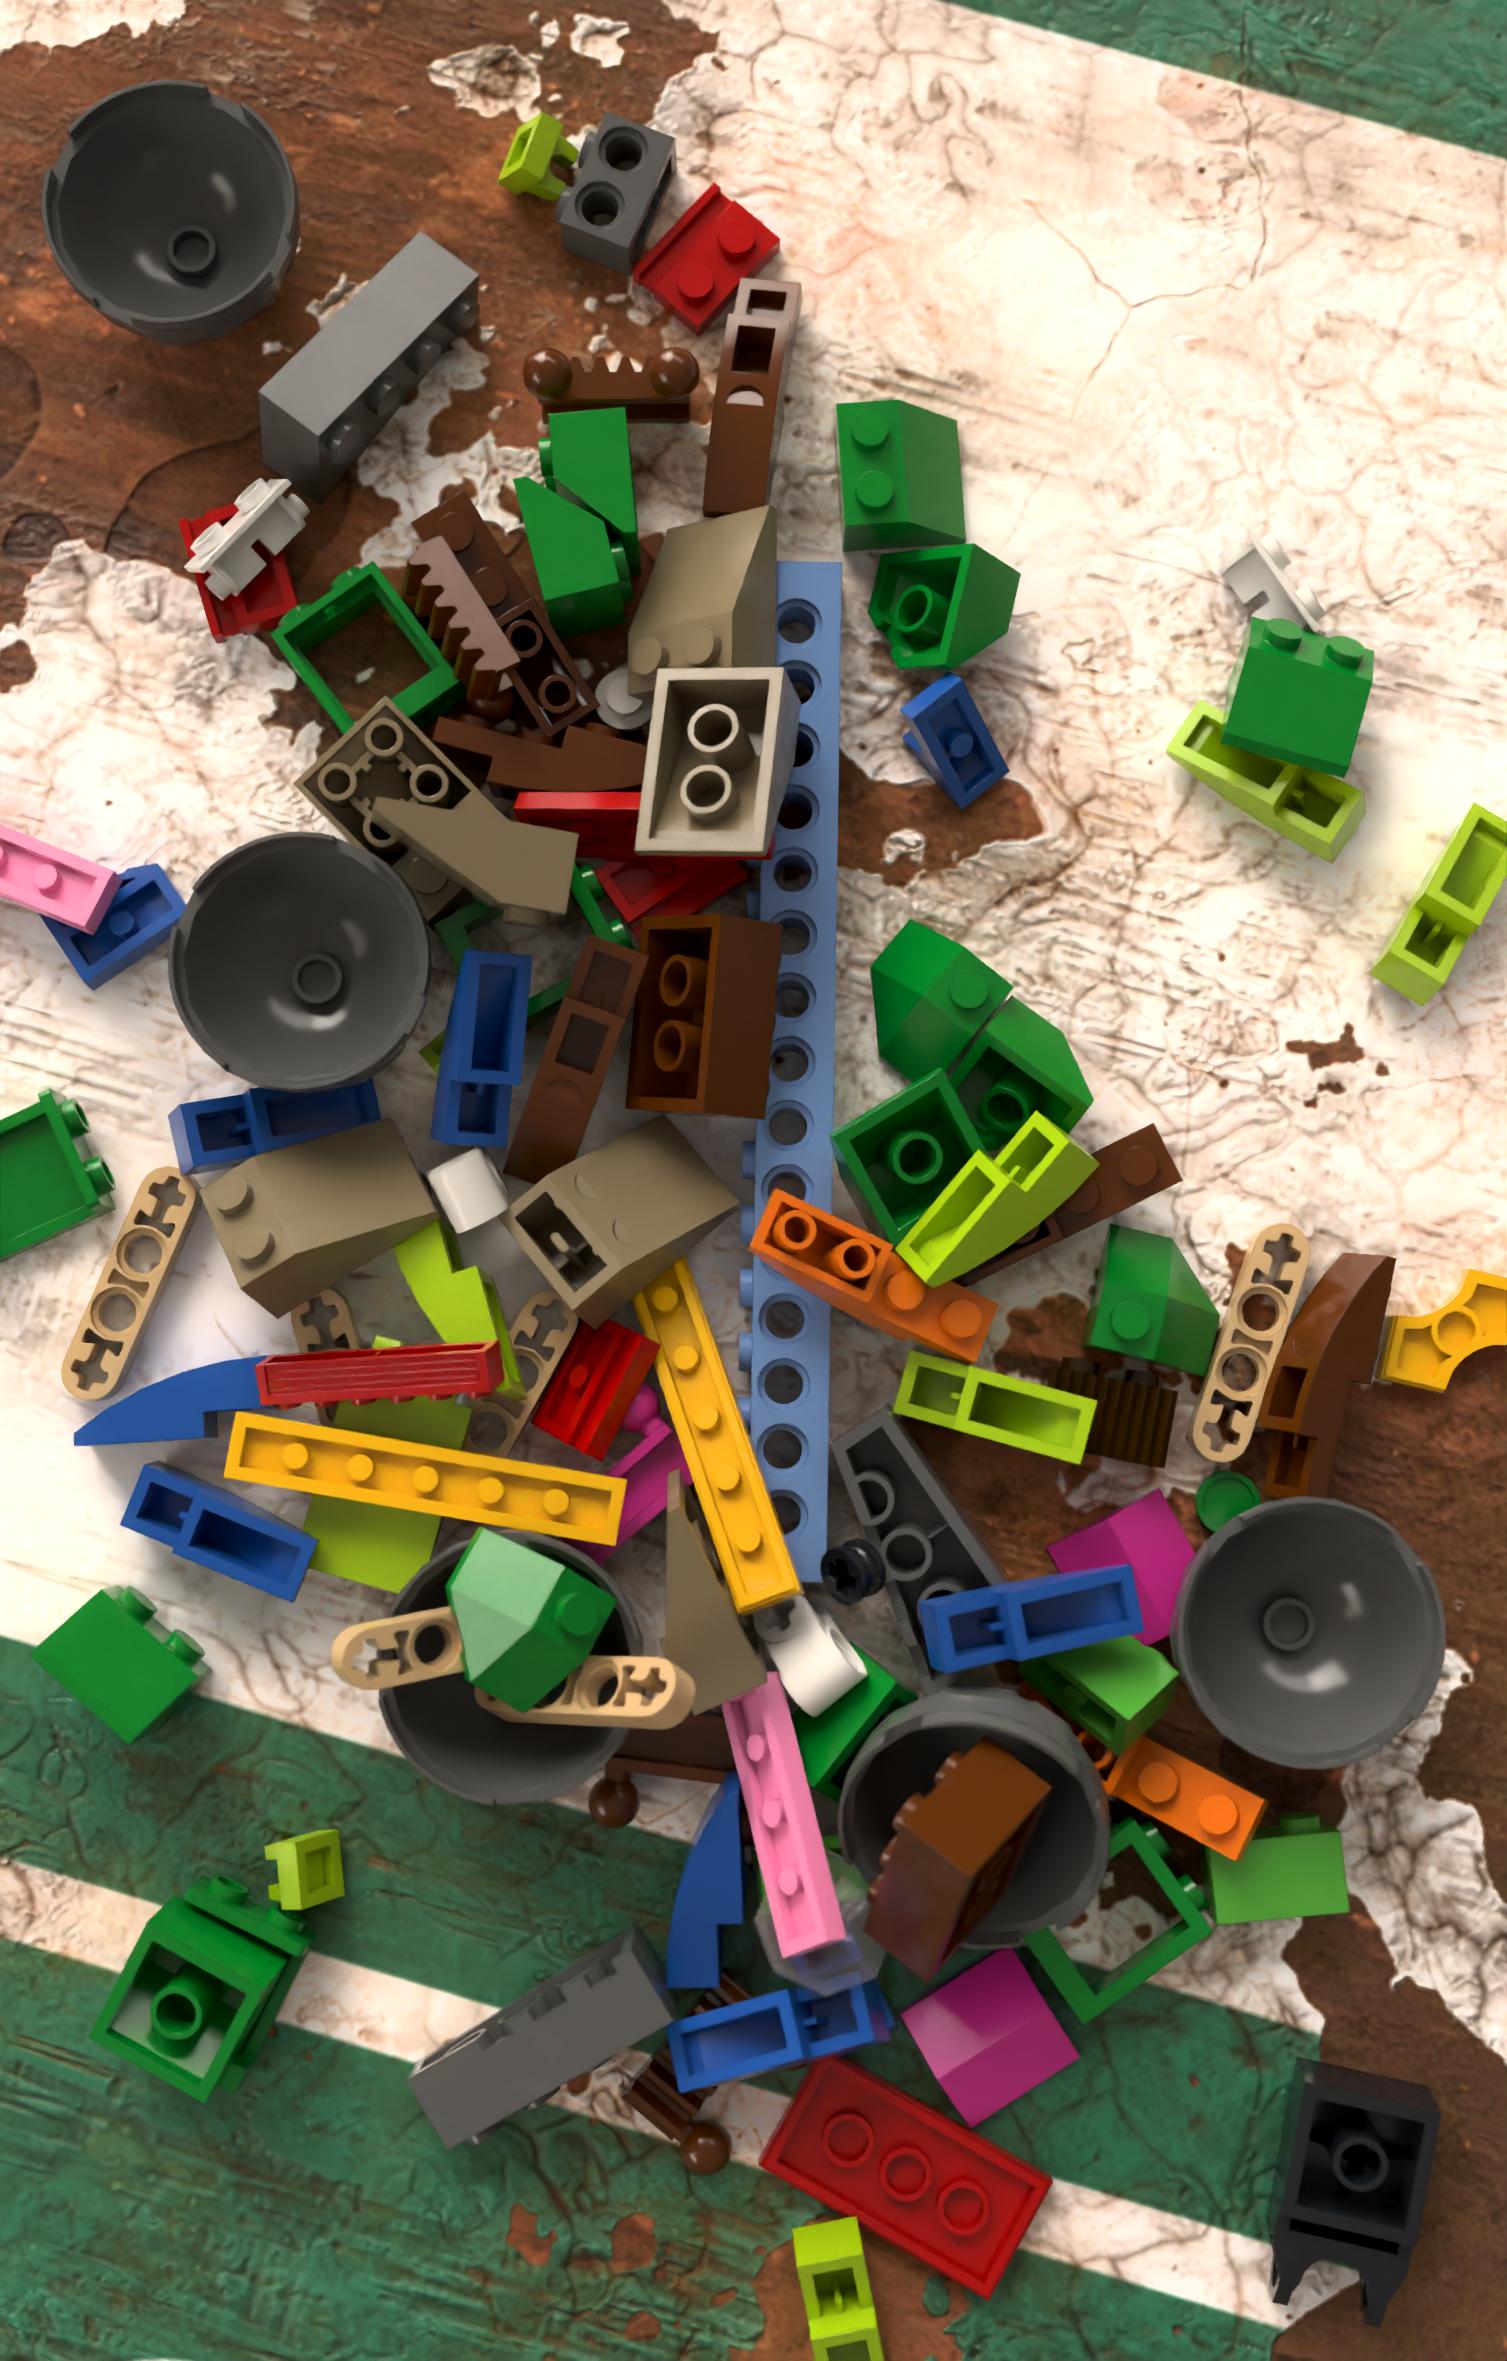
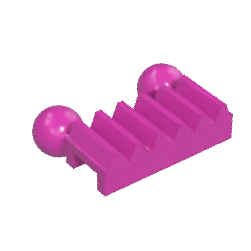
M642 1382L620 1428L629 1432H640L645 1439L604 1474L606 1476L628 1479L616 1546L559 1536L565 1544L588 1555L598 1565L667 1506L669 1472L680 1468L688 1486L694 1483L679 1437L658 1415L660 1410L658 1395L650 1385Z

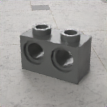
M606 111L598 132L590 131L584 139L578 159V167L581 169L574 188L566 186L563 189L555 211V223L560 225L564 251L632 276V269L638 262L677 170L676 142L674 137ZM622 160H631L638 164L633 169L627 171H620L612 167L615 163ZM598 214H608L615 218L611 223L604 226H596L588 222Z

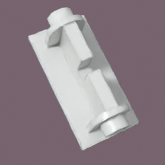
M260 478L239 495L234 503L239 511L223 527L218 522L214 523L194 541L191 550L196 555L184 567L189 572L205 573L208 571L211 576L205 581V584L219 599L224 600L230 593L237 596L267 565L251 548L255 541L258 540L271 555L276 556L306 526L304 518L310 513V510L295 494L291 493L287 499L282 496V493L292 484L288 479H270L266 483Z
M1247 527L1244 531L1252 543L1243 549L1237 541L1218 554L1217 557L1223 564L1219 569L1220 573L1226 578L1245 606L1264 592L1270 599L1268 603L1251 614V616L1267 621L1275 618L1285 619L1297 624L1303 631L1307 632L1312 629L1317 635H1327L1318 621L1327 615L1325 608L1307 583L1298 589L1293 585L1283 570L1292 564V561L1271 532L1264 538H1261L1255 530Z

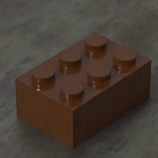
M727 914L642 917L639 952L650 957L635 995L625 1109L687 1116L765 1120L767 1097L770 1090L769 1070L772 1037L776 1024L775 1003L778 970L782 957L780 948L783 924Z
M984 1736L967 1755L956 1750L945 1761L933 1783L936 1787L926 1798L916 1793L904 1804L892 1823V1828L898 1834L889 1843L879 1859V1864L885 1870L875 1880L866 1895V1899L872 1903L863 1931L926 1983L929 1982L1006 1894L1052 1789L1049 1784L987 1736Z

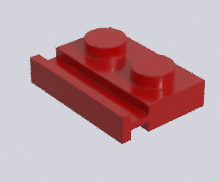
M713 182L632 269L633 281L637 285H643L648 289L659 304L695 335L700 337L737 297L740 278L754 279L780 251V238L736 200L730 201L721 193V188Z
M234 503L205 512L206 516L189 521L187 518L178 520L189 560L196 555L191 550L192 544L207 528L217 522L223 527L239 511ZM256 540L251 548L267 565L237 596L230 593L224 600L219 599L206 586L205 581L211 576L208 571L205 573L193 572L210 631L217 644L226 642L227 637L243 633L246 636L279 626L281 618L292 608L300 605L283 549L274 556Z
M612 858L593 871L604 893L639 942L642 917L699 915L749 881L748 874L741 868L736 860Z
M610 1319L605 1321L596 1330L582 1321L530 1423L578 1449L580 1452L602 1462L661 1345Z

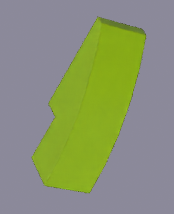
M1199 700L1166 748L1167 756L1227 801L1262 824L1333 864L1367 813L1365 792L1327 773L1221 744L1224 711Z
M1473 802L1418 887L1368 974L1421 1006H1424L1444 985L1468 938L1481 925L1507 876V821Z
M1036 1110L995 1160L978 1149L895 1250L926 1284L935 1288L972 1270L1002 1252L1039 1225L1079 1188L1100 1163L1064 1130Z
M439 1218L394 1246L399 1266L419 1306L446 1343L499 1340L505 1379L495 1390L515 1402L526 1399L527 1394L494 1278L477 1265L465 1269L453 1226Z
M910 1350L893 1412L1081 1465L1098 1401Z
M857 2216L793 2228L796 2264L808 2317L815 2361H885Z

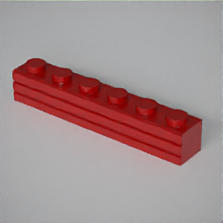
M499 1340L270 1355L254 1366L261 1405L277 1404V1409L279 1410L293 1409L301 1406L302 1403L314 1402L315 1407L318 1408L330 1407L344 1400H352L353 1405H366L377 1401L378 1398H390L391 1403L408 1402L415 1399V1396H428L431 1401H441L453 1397L454 1394L467 1393L468 1398L477 1399L490 1396L492 1391L505 1379Z

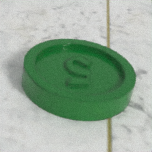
M1220 1471L1206 1477L1199 1485L1194 1499L1195 1511L1199 1520L1207 1529L1214 1533L1236 1515L1261 1504L1258 1490L1253 1482L1246 1476L1233 1471Z

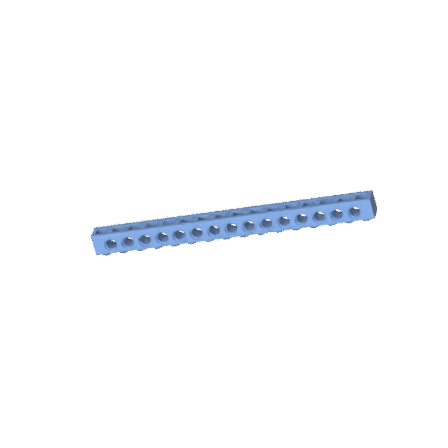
M776 561V667H784L791 683L802 684L812 693V697L807 702L801 704L796 743L804 746L812 757L806 764L792 768L781 808L792 804L799 805L809 813L811 819L800 829H788L776 821L774 828L776 845L772 859L748 860V866H761L760 890H748L747 918L783 924L782 929L787 927L800 929L809 940L807 948L799 954L787 955L781 952L782 957L778 970L776 994L785 989L797 990L805 996L808 1008L802 1015L795 1018L782 1017L775 1011L776 1024L772 1037L770 1059L771 1064L773 1058L781 1052H796L805 1060L807 1071L800 1079L786 1082L777 1078L770 1067V1090L767 1097L765 1120L756 1119V1141H743L742 1179L755 1180V1205H742L741 1243H751L770 1199L768 1196L769 1186L779 1177L790 1176L797 1179L805 1190L804 1202L832 1215L833 1148L829 1134L833 1132L842 562ZM802 623L812 631L813 635L803 643H791L786 641L779 632L787 624ZM786 866H797L808 874L810 882L800 891L788 892L776 884L774 877L780 869ZM781 1114L796 1115L805 1124L806 1135L797 1144L782 1145L776 1142L770 1134L769 1126L771 1122ZM754 1255L753 1269L741 1268L740 1307H753L752 1333H739V1371H752L751 1397H738V1404L771 1498L787 1496L792 1498L799 1506V1521L792 1530L784 1532V1536L800 1582L823 1583L820 1564L822 1556L827 1552L831 1304L807 1291L781 1273L776 1272L771 1266ZM778 1303L793 1304L800 1310L803 1316V1327L792 1338H778L771 1334L766 1326L765 1318L767 1312ZM779 1366H787L794 1369L802 1380V1390L799 1397L788 1404H780L771 1400L764 1387L767 1374ZM775 1431H789L798 1438L801 1444L799 1459L788 1468H776L770 1465L764 1457L763 1446L765 1440Z

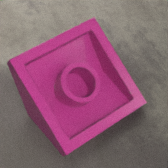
M1159 1487L1045 1547L1059 1574L1122 1564L1132 1565L1145 1631L1132 1634V1636L1145 1646L1170 1636L1171 1616L1174 1614L1175 1600L1180 1588L1181 1579L1186 1566L1196 1554Z
M1013 1947L995 1949L899 2011L900 2016L938 2082L970 2129L1080 2058L1078 2051Z

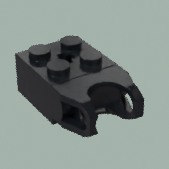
M1302 2057L1296 2058L1266 2215L1273 2251L1269 2291L1273 2303L1288 2306L1292 2292L1300 2284L1304 2272L1313 2263L1325 2258L1342 2259L1351 2263L1358 2270L1362 2285L1360 2311L1364 2313V2324L1380 2328L1388 2303L1408 2274L1413 2246L1416 2247L1441 2119V2111L1429 2086ZM1355 2144H1365L1367 2147L1365 2149L1357 2146L1356 2155L1344 2154L1348 2147Z

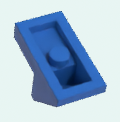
M948 671L900 709L910 728L902 737L905 745L952 802L961 810L1010 772L963 680L952 672Z

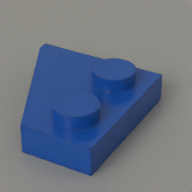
M158 863L128 868L125 872L118 874L123 881L94 936L39 913L83 982L93 991L169 940L173 926H177L187 902Z

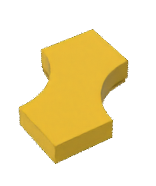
M1473 1269L1463 1270L1459 1284L1453 1294L1437 1309L1418 1317L1389 1316L1375 1379L1433 1393H1443L1454 1369L1464 1358L1487 1346L1507 1345V1278Z

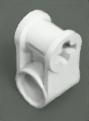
M476 1146L474 1150L461 1154L436 1168L434 1167L426 1171L431 1186L456 1233L473 1229L493 1219L509 1207L507 1204L509 1191L487 1147Z
M802 1594L754 1612L756 1632L760 1635L779 1669V1676L783 1685L795 1702L810 1716L816 1718L868 1675L862 1659L844 1637L834 1616L822 1606L809 1604Z

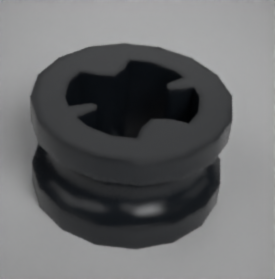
M860 1538L851 1539L844 1542L842 1546L828 1550L822 1556L820 1570L823 1583L830 1595L839 1603L848 1606L857 1604L865 1597L878 1593L884 1587L886 1579L885 1565L881 1555L868 1541Z

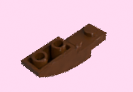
M740 278L734 313H728L717 376L705 474L704 517L716 518L769 504L785 419L783 401L803 300L801 283Z
M465 490L411 522V527L421 543L440 535L443 536L521 660L520 666L506 672L514 685L513 690L543 735L551 738L567 728L568 725L575 723L601 706L533 596L530 597Z
M459 714L457 721L438 717L432 738L433 744L449 760L489 770L486 782L493 797L516 801L519 792H642L648 739L645 745L621 739L622 734L618 730L598 723H586L584 729L568 725L560 749L554 747V740L540 733L520 730L517 737L493 731L494 725L491 722L476 716Z
M588 933L567 993L563 998L502 1173L536 1184L547 1174L576 1159L649 960V955Z
M1155 1123L1090 1154L1100 1165L1066 1201L1039 1225L1008 1248L950 1281L966 1288L1183 1181Z
M1343 1253L1325 1272L1298 1312L1276 1357L1256 1423L1257 1427L1275 1431L1263 1495L1280 1499L1296 1496L1327 1498L1329 1484L1333 1475V1464L1341 1425L1346 1412L1350 1382L1371 1385L1387 1302L1391 1293L1396 1258L1385 1255Z

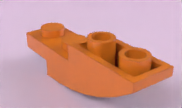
M778 1188L772 1191L748 1248L749 1251L776 1271L847 1314L900 1341L911 1338L965 1365L976 1363L999 1305L950 1280L932 1288L918 1276L901 1256L891 1252L893 1244Z
M1023 1680L1017 1692L1018 1695L1029 1701L1039 1702L1071 1726L1072 1732L1100 1773L1107 1794L1122 1799L1234 1861H1242L1270 1801L1144 1734L1118 1757L1027 1681Z

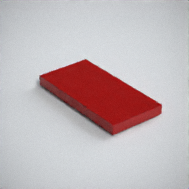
M837 2055L814 2061L810 2064L758 2159V2166L847 2218L857 2216L860 2226L988 2301L1053 2183L1051 2175L848 2056L839 2057Z

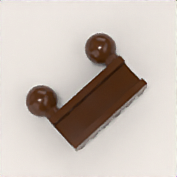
M680 347L666 348L655 357L647 356L641 372L634 371L629 357H622L616 372L609 371L604 357H597L592 371L585 372L579 357H572L571 361H569L559 350L541 348L528 356L523 366L522 376L527 390L534 397L538 398L539 404H542L543 424H549L548 414L618 407H625L627 424L690 423V394L693 393L699 383L700 369L695 357L689 351Z
M440 535L417 545L416 551L407 560L401 590L402 600L418 622L429 623L427 634L430 638L444 637L440 655L443 659L457 658L453 672L456 680L470 679L465 697L466 707L470 715L485 719L493 725L502 723L510 717L516 702L513 690L514 685L506 672L519 667L521 660L443 536Z
M690 1710L684 1720L672 1728H632L622 1746L605 1764V1776L594 1784L589 1793L588 1807L594 1820L600 1825L611 1829L624 1827L633 1821L640 1808V1795L634 1783L630 1781L631 1772L721 1784L729 1771H737L724 1715L707 1710L694 1716L692 1710ZM743 1797V1810H739L741 1843L744 1846H749L755 1843Z
M722 1967L720 1987L705 1988L681 2019L753 1999L754 1997L732 1979V1973L725 1967ZM666 2036L623 2089L621 2098L670 2140L675 2138L680 2143L682 2160L692 2172L703 2176L714 2175L728 2164L732 2155V2140L726 2128L713 2120L696 2121L692 2118L698 2114L703 2102L708 2096L714 2094L718 2086L679 2093L668 2036ZM808 2063L783 2070L797 2071L805 2067Z

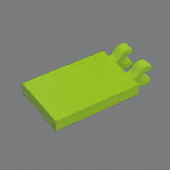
M376 1335L372 1348L406 1346L407 1343ZM454 1394L453 1397L441 1401H431L428 1396H415V1399L404 1403H391L390 1398H378L377 1401L366 1405H353L352 1400L339 1401L332 1427L463 1450L475 1408L457 1404L459 1394ZM313 1493L303 1530L320 1541L309 1569L399 1594L422 1566L433 1559L445 1516Z

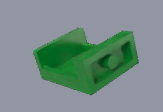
M47 1089L38 1094L40 1102L0 1120V1263L116 1210V1206L109 1193L116 1190V1182L105 1160L100 1155L93 1157L84 1135L90 1133L91 1128L82 1107L75 1098L67 1100L65 1095L52 1089Z
M215 1874L212 1876V1879L202 1876L189 1887L184 1900L288 1958L261 2014L217 2085L235 2094L248 2078L318 1933L305 1927L307 1919L295 1910H282L281 1904L275 1903L269 1909L247 1898L249 1890L241 1883L229 1877Z

